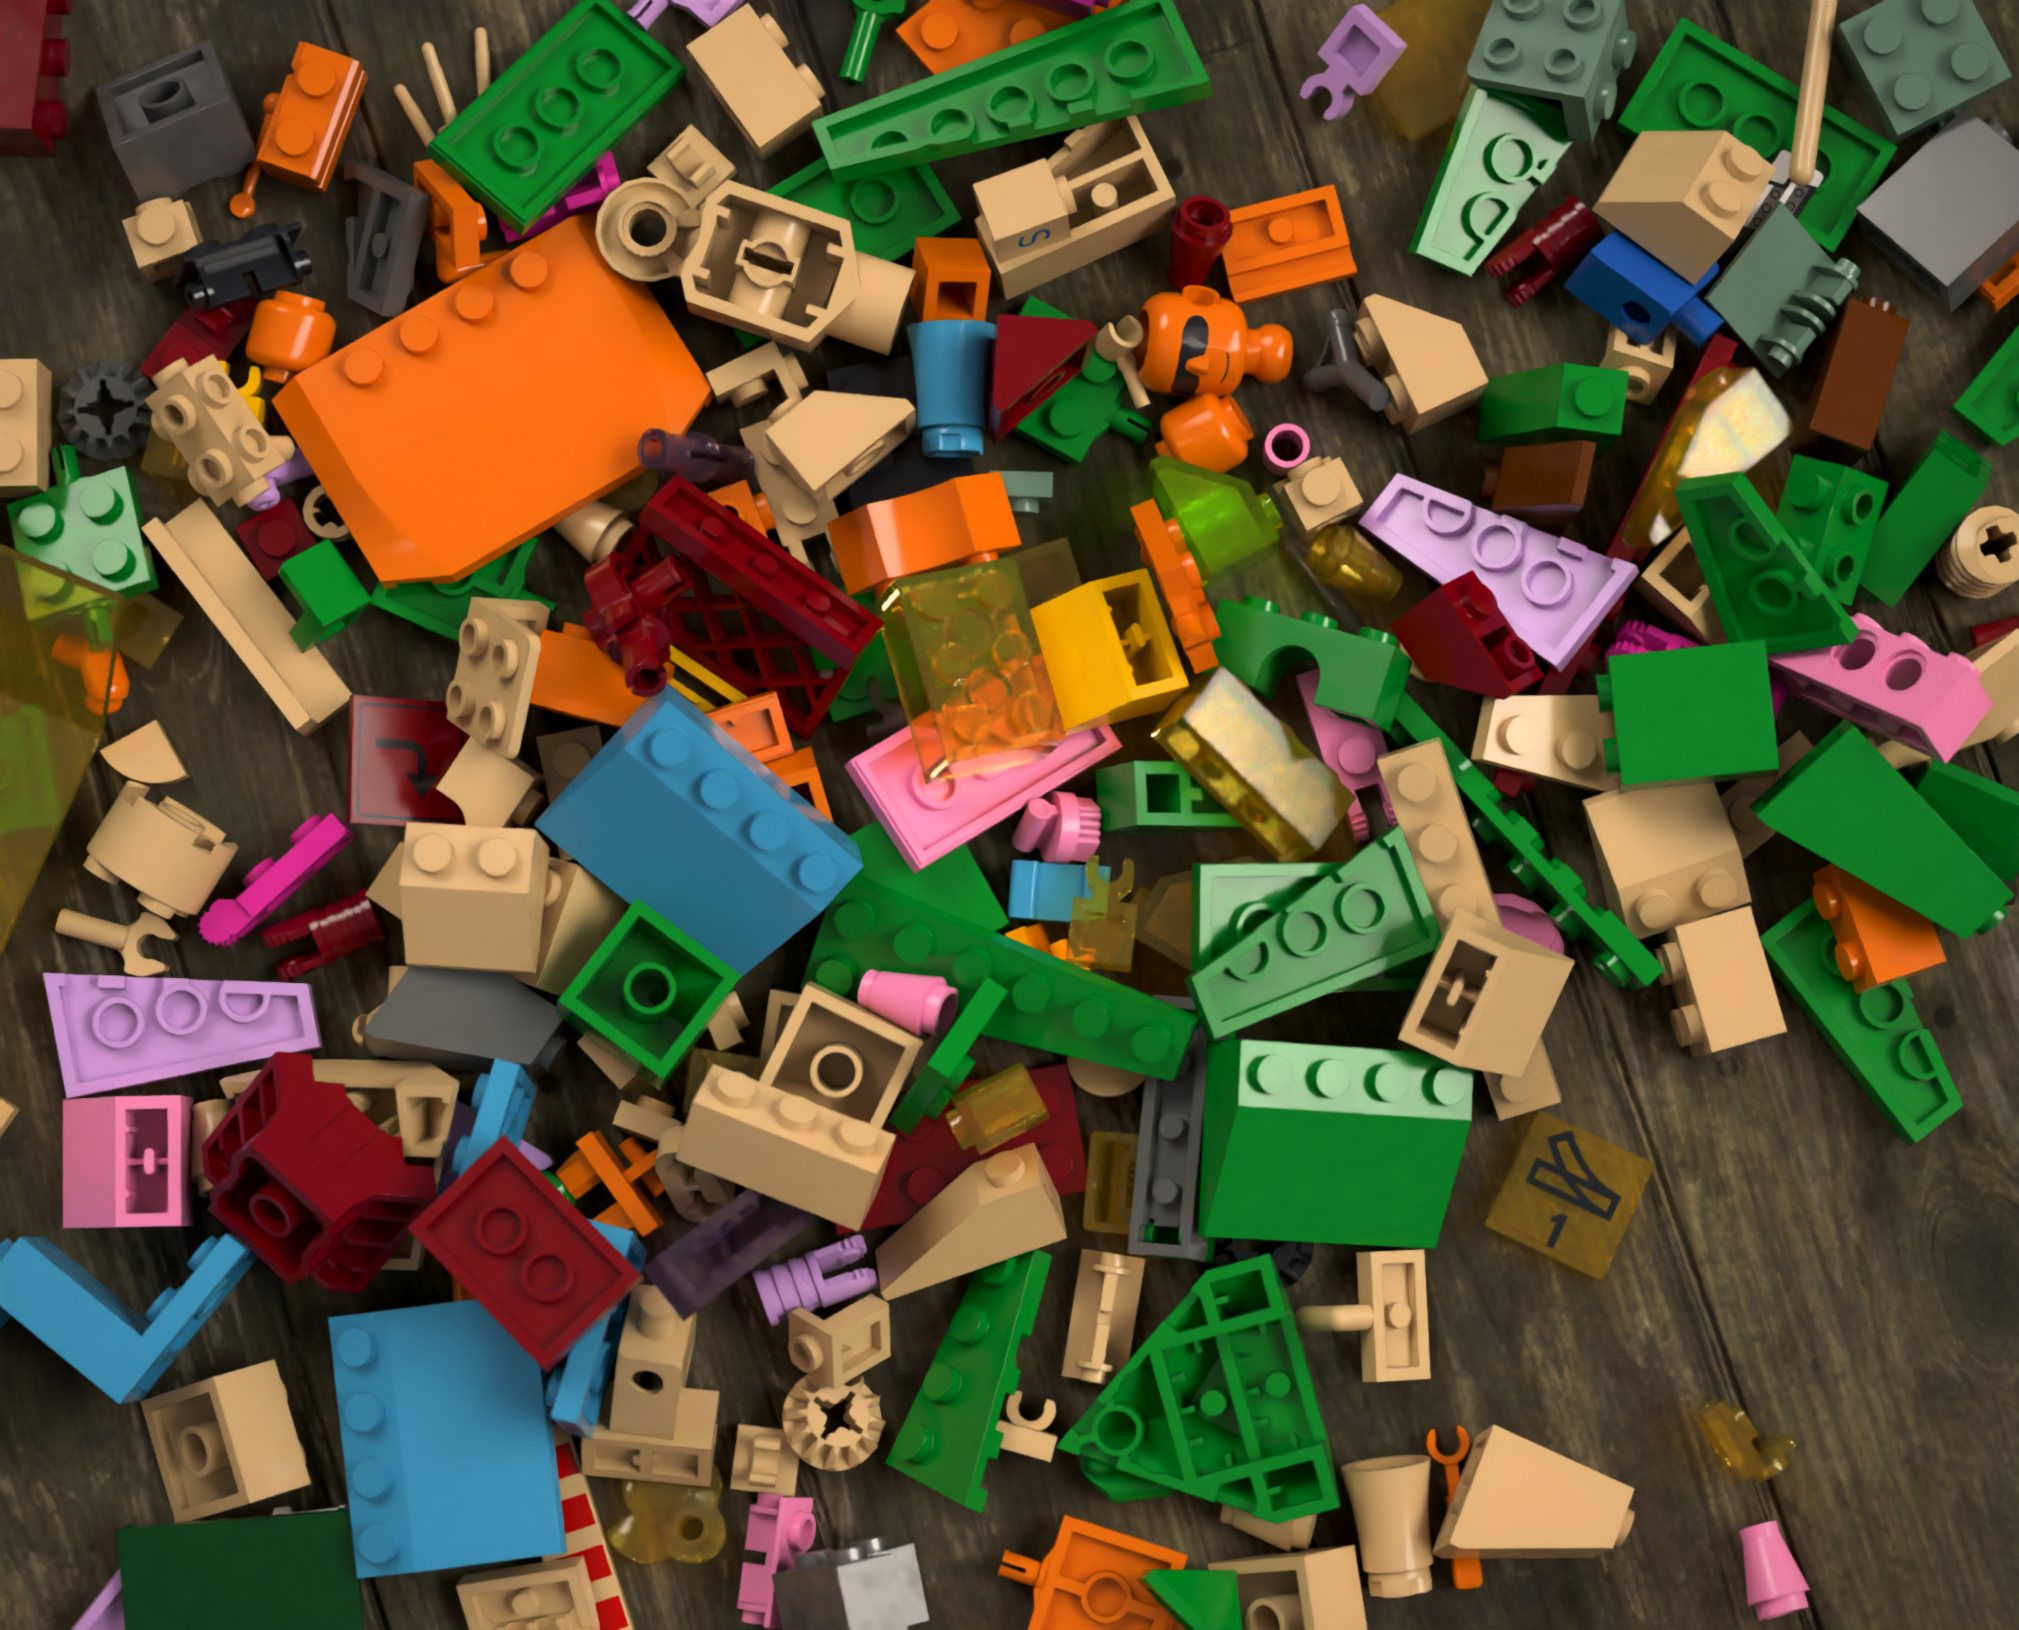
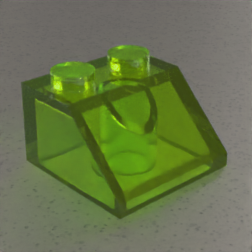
M1163 455L1150 461L1146 483L1166 520L1176 518L1188 551L1191 552L1196 563L1205 592L1272 557L1280 539L1278 537V528L1282 527L1283 523L1275 505L1266 492L1256 496L1248 481Z

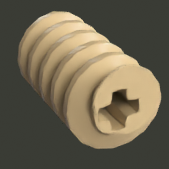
M1994 505L1979 508L1959 522L1935 553L1934 558L1937 574L1947 589L1960 597L1988 599L2019 579V514L2009 508ZM1986 550L1989 555L1984 557L1981 551Z

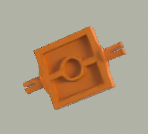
M1154 498L1130 507L1136 524L1134 535H1136L1135 538L1141 547V558L1146 565L1152 567L1171 617L1172 631L1180 638L1194 673L1198 674L1218 666L1219 663L1211 641L1222 637L1209 601H1206L1202 590L1204 585L1191 552L1188 551L1176 518L1163 521Z
M1067 1514L1063 1516L1054 1546L1046 1554L1042 1562L1005 1549L1002 1561L1026 1570L1021 1571L1000 1564L997 1576L1034 1587V1609L1027 1630H1185L1136 1579L1145 1570H1183L1188 1557L1186 1553Z

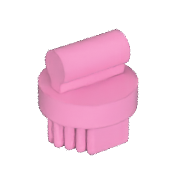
M1051 791L1045 800L1034 798L1029 802L1012 836V844L1022 852H1031L1034 848H1039L1042 859L1047 863L1090 862L1100 844L1098 838L1101 834L1099 831L1101 827L1099 821L1102 817L1101 809L1091 798L1076 797L1071 792Z

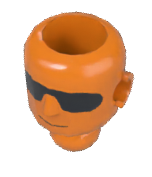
M1189 285L1183 288L1182 293L1161 292L1149 298L1139 312L1137 320L1142 326L1143 338L1140 344L1133 350V354L1137 362L1138 378L1142 385L1152 392L1160 393L1164 396L1170 394L1189 397L1210 392L1218 397H1223L1235 391L1242 380L1243 374L1253 375L1259 382L1265 384L1277 383L1285 379L1289 374L1293 357L1291 333L1283 326L1273 323L1265 324L1258 329L1248 328L1245 314L1241 308L1231 300L1220 297L1218 292L1211 288Z

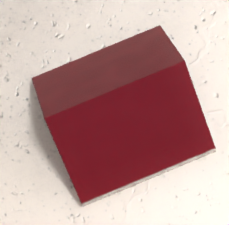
M998 314L991 353L988 428L986 436L994 445L1090 365L1099 331L1091 321Z

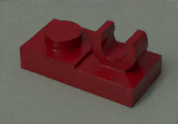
M250 296L248 300L211 312H205L202 308L193 310L188 306L142 364L139 371L152 381L151 378L183 357L188 365L192 366L212 354L217 360L226 361L230 364L248 340L255 307L259 302Z

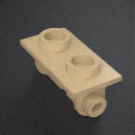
M1082 1248L1061 1376L1109 1384L1127 1364L1133 1340L1145 1265L1144 1258Z

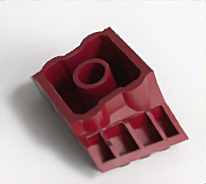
M276 1051L202 1145L204 1177L213 1185L210 1191L211 1204L207 1210L290 1287L297 1280H304L310 1275L325 1290L361 1293L410 1234L407 1227L437 1199L434 1167L405 1165L402 1137L389 1136L352 1103L353 1101L346 1096L345 1084L314 1081L312 1055Z

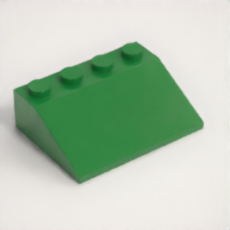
M1256 1040L1207 1041L1198 1237L1435 1249L1471 1123L1474 1069L1457 1066L1428 1052Z

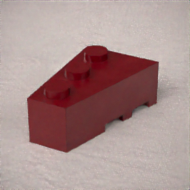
M0 0V156L56 158L57 139H65L68 124L67 106L65 101H59L60 77H68L71 57L68 39H62L63 15H71L73 0Z

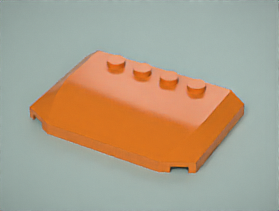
M598 211L565 219L295 375L271 400L384 589L398 588V583L432 581L434 585L458 582L675 455L688 437L686 432L705 405L707 408L714 398L712 387L646 282L632 280L617 272L600 253L595 234Z

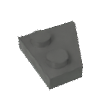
M346 160L344 180L357 182L358 217L351 216L345 218L346 244L349 249V263L347 266L348 298L381 316L397 317L403 314L407 296L413 288V271L421 238L428 226V209L432 196L369 163Z

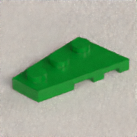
M1741 470L1685 478L1679 482L1673 492L1728 643L1765 640L1767 654L1853 643L1860 630Z

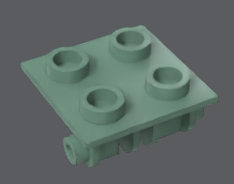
M1777 201L1703 299L1725 321L1726 325L1775 380H1779L1791 365L1798 366L1803 361L1802 354L1816 336L1820 337L1826 329L1823 321L1832 322L1837 316L1834 309L1835 305L1839 306L1848 293L1856 291L1859 287L1856 279L1861 274V271L1853 262L1846 258H1840L1835 264L1781 201Z

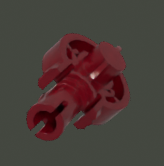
M612 551L584 572L585 585L593 602L590 609L582 614L583 622L591 636L595 639L598 648L602 652L609 654L614 662L624 668L626 687L628 689L632 687L631 691L635 696L651 697L660 693L665 688L667 672L663 664L669 660L671 656L669 646L677 638L673 620L665 605L683 592L689 591L694 587V581L682 561L677 563L678 558L673 553H669L661 562L645 573H642L626 556L617 551Z

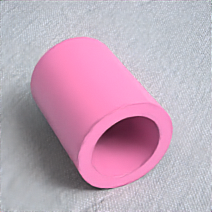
M1281 424L1273 428L1268 434L1262 450V460L1265 467L1274 475L1287 477V473L1304 463L1308 456L1310 442L1307 434L1303 429L1294 424ZM1282 439L1290 440L1298 447L1300 456L1293 461H1282L1274 455L1272 444Z

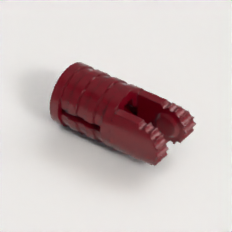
M1570 194L1562 200V204L1559 207L1553 208L1548 213L1549 215L1538 220L1531 229L1527 228L1483 264L1491 277L1496 278L1512 270L1530 254L1538 264L1506 291L1505 297L1514 309L1522 306L1561 275L1564 268L1570 267L1577 261L1579 256L1585 255L1591 250L1593 245L1599 244L1605 238L1604 231L1596 218L1574 195Z
M368 887L358 890V893L355 895L345 896L340 901L330 902L320 909L313 908L259 931L265 946H270V948L284 945L311 933L313 934L316 946L293 954L277 965L276 970L282 982L334 963L342 956L347 957L354 954L355 951L367 949L377 942L381 944L389 941L388 931L378 904L365 895L369 889Z

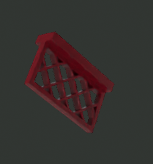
M676 473L646 503L637 520L640 525L624 556L631 560L642 573H645L664 559L661 558L653 536L654 533L676 548L681 557H677V563L682 561L693 578L695 597H678L665 605L673 620L677 634L676 641L672 644L748 698L771 690L777 692L786 726L806 741H809L817 732L865 650L876 639L885 622ZM705 570L730 587L733 594L713 595ZM756 608H759L783 625L785 632L765 633ZM739 609L747 634L727 635L719 610ZM701 611L710 636H698L687 628L681 612ZM808 645H811L838 665L837 669L817 670ZM790 646L799 671L779 672L770 647ZM753 648L761 673H750L737 663L733 649ZM805 686L812 706V711L809 715L789 701L784 687Z

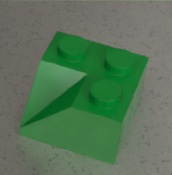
M636 898L557 1000L556 1014L660 1091L700 1039L740 981L742 975L640 899Z

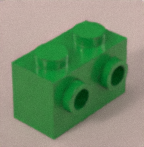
M1794 455L1776 518L1838 602L1852 606L1889 483L1847 466Z

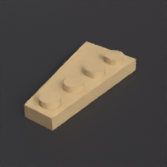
M1597 695L1511 696L1506 700L1490 696L1483 697L1471 760L1599 794L1620 788L1619 776L1606 777L1603 739L1614 738L1612 712L1599 713Z

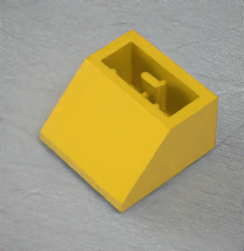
M1147 568L1088 582L1025 611L1009 621L1050 740L1163 711L1189 687Z

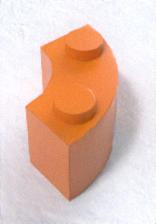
M1001 472L953 478L912 494L863 505L827 523L847 595L853 596L874 591L877 602L891 600L911 593L913 591L911 582L958 568L962 569L964 576L994 569L1000 566L998 554L1022 545Z

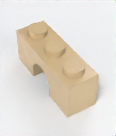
M471 735L436 789L452 799L460 807L467 826L512 828L517 823L524 827L544 800L545 796L537 790L546 776L518 757L514 759L499 758ZM404 841L398 844L365 894L400 920H402L399 883Z

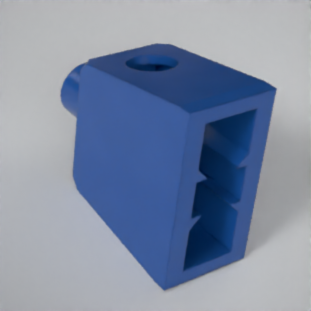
M1617 228L1587 254L1563 285L1571 294L1639 344L1649 345L1672 324L1699 349L1725 322L1700 298L1702 293L1719 274L1717 262L1711 266L1694 286Z

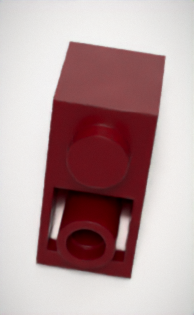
M1473 570L1440 586L1389 625L1425 679L1506 700L1545 677L1535 662L1529 645L1522 638L1518 637L1498 608L1497 600L1492 591L1481 583Z

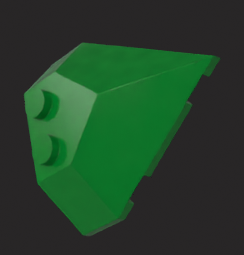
M1270 1253L1207 1270L1097 1397V1400L1055 1446V1448L1115 1466L1116 1469L1211 1502L1216 1501L1251 1513L1254 1517L1275 1524L1340 1508L1325 1422L1294 1311Z

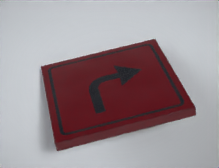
M364 695L349 696L346 824L406 827L407 822L466 825L460 807L452 799L436 789L469 739L467 733L446 719L448 712L446 702Z

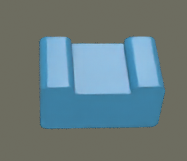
M1012 860L1008 920L1106 927L1111 867Z

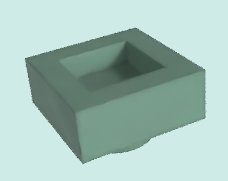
M989 470V473L1001 472L1014 517L1038 516L1039 507H1052L1053 472Z

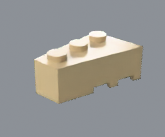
M1136 115L1088 125L1082 130L1077 128L1064 140V146L1047 160L1053 178L1065 175L1076 203L1077 212L1068 215L1071 238L999 264L981 216L975 219L980 246L1005 300L1171 227V215L1177 209L1176 196Z

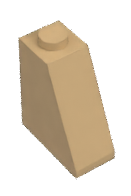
M1492 1425L1475 1437L1432 1554L1443 1559L1595 1558L1612 1549L1614 1545L1617 1547L1621 1546L1628 1536L1635 1515L1634 1511L1628 1509L1635 1489L1503 1428Z

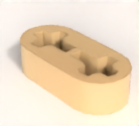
M685 1126L667 1129L659 1139L655 1170L676 1211L685 1219L698 1224L713 1225L729 1219L734 1203L736 1183L676 1160Z

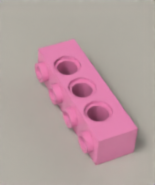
M1856 613L1853 617L1849 616L1860 630L1852 644L1767 654L1769 678L1786 685V689H1789L1788 694L1837 716L1846 718L1848 721L1945 764L1948 763L1994 705L1978 681L1981 678L1980 671L1965 657L1954 652H1950L1947 657L1936 653L1923 641L1910 633L1903 632L1900 636L1884 631L1877 622L1862 613Z

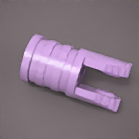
M861 1234L804 1253L805 1256L797 1259L794 1257L783 1264L772 1265L769 1269L763 1271L760 1269L752 1272L771 1327L779 1325L781 1321L788 1319V1313L799 1306L809 1312H813L819 1307L823 1306V1308L879 1287L880 1283L873 1268L869 1269L868 1267L865 1269H854L852 1272H846L826 1280L822 1277L823 1274L845 1267L847 1264H853V1262L859 1261L860 1258L864 1257V1254L867 1253V1247Z

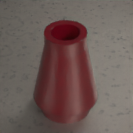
M1192 196L1184 200L1181 206L1175 209L1171 215L1170 267L1167 277L1169 282L1177 289L1183 290L1185 286L1189 285L1203 286L1207 274L1232 236L1233 226L1230 222V213L1220 201L1207 196Z

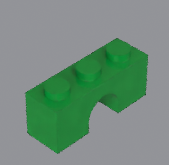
M1250 595L1244 596L1242 604L1220 598L1215 618L1222 637L1211 641L1219 665L1200 672V674L1215 685L1273 701L1280 679L1287 669L1301 661L1315 660L1320 668V681L1313 700L1314 705L1332 718L1390 733L1413 663L1412 659L1396 647L1398 640L1396 637L1368 627H1361L1358 636L1337 630L1339 625L1337 621L1309 611H1302L1300 620L1280 615L1281 607L1279 605Z

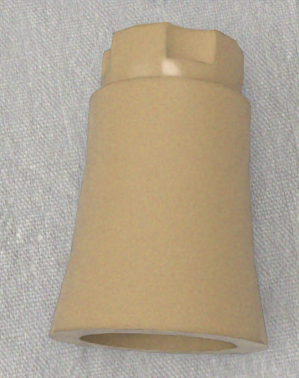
M1396 1455L1371 1458L1348 1463L1340 1468L1353 1509L1360 1544L1362 1568L1364 1572H1368L1371 1596L1397 1598L1432 1590V1578L1429 1565L1433 1564L1428 1495L1431 1459L1429 1456Z

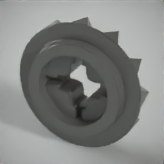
M100 359L97 363L85 368L76 369L74 376L67 385L60 389L61 398L59 411L56 416L66 440L76 447L79 452L101 461L122 460L144 448L155 433L151 423L153 412L145 399L156 390L151 381L129 363ZM105 385L117 403H125L127 406L134 405V407L124 408V411L114 414V424L111 425L112 435H109V429L105 427L103 420L99 416L83 413V411H90L91 407L101 405V395L104 394L103 386Z

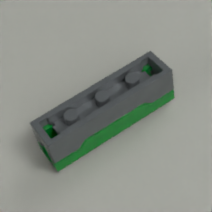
M1153 995V998L1198 1016L1191 997ZM1199 1019L1180 1073L1172 1082L1145 1075L1127 1253L1159 1259L1213 1263L1216 1238L1198 1237L1207 1041L1235 1040L1236 1031L1216 1039L1207 1040Z

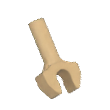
M62 908L55 927L56 933L119 951L125 960L124 971L131 975L146 978L167 973L170 968L164 963L154 959H147L143 956L141 952L143 940L151 935H156L166 940H179V934L164 918L148 912L141 913L136 922L123 926Z

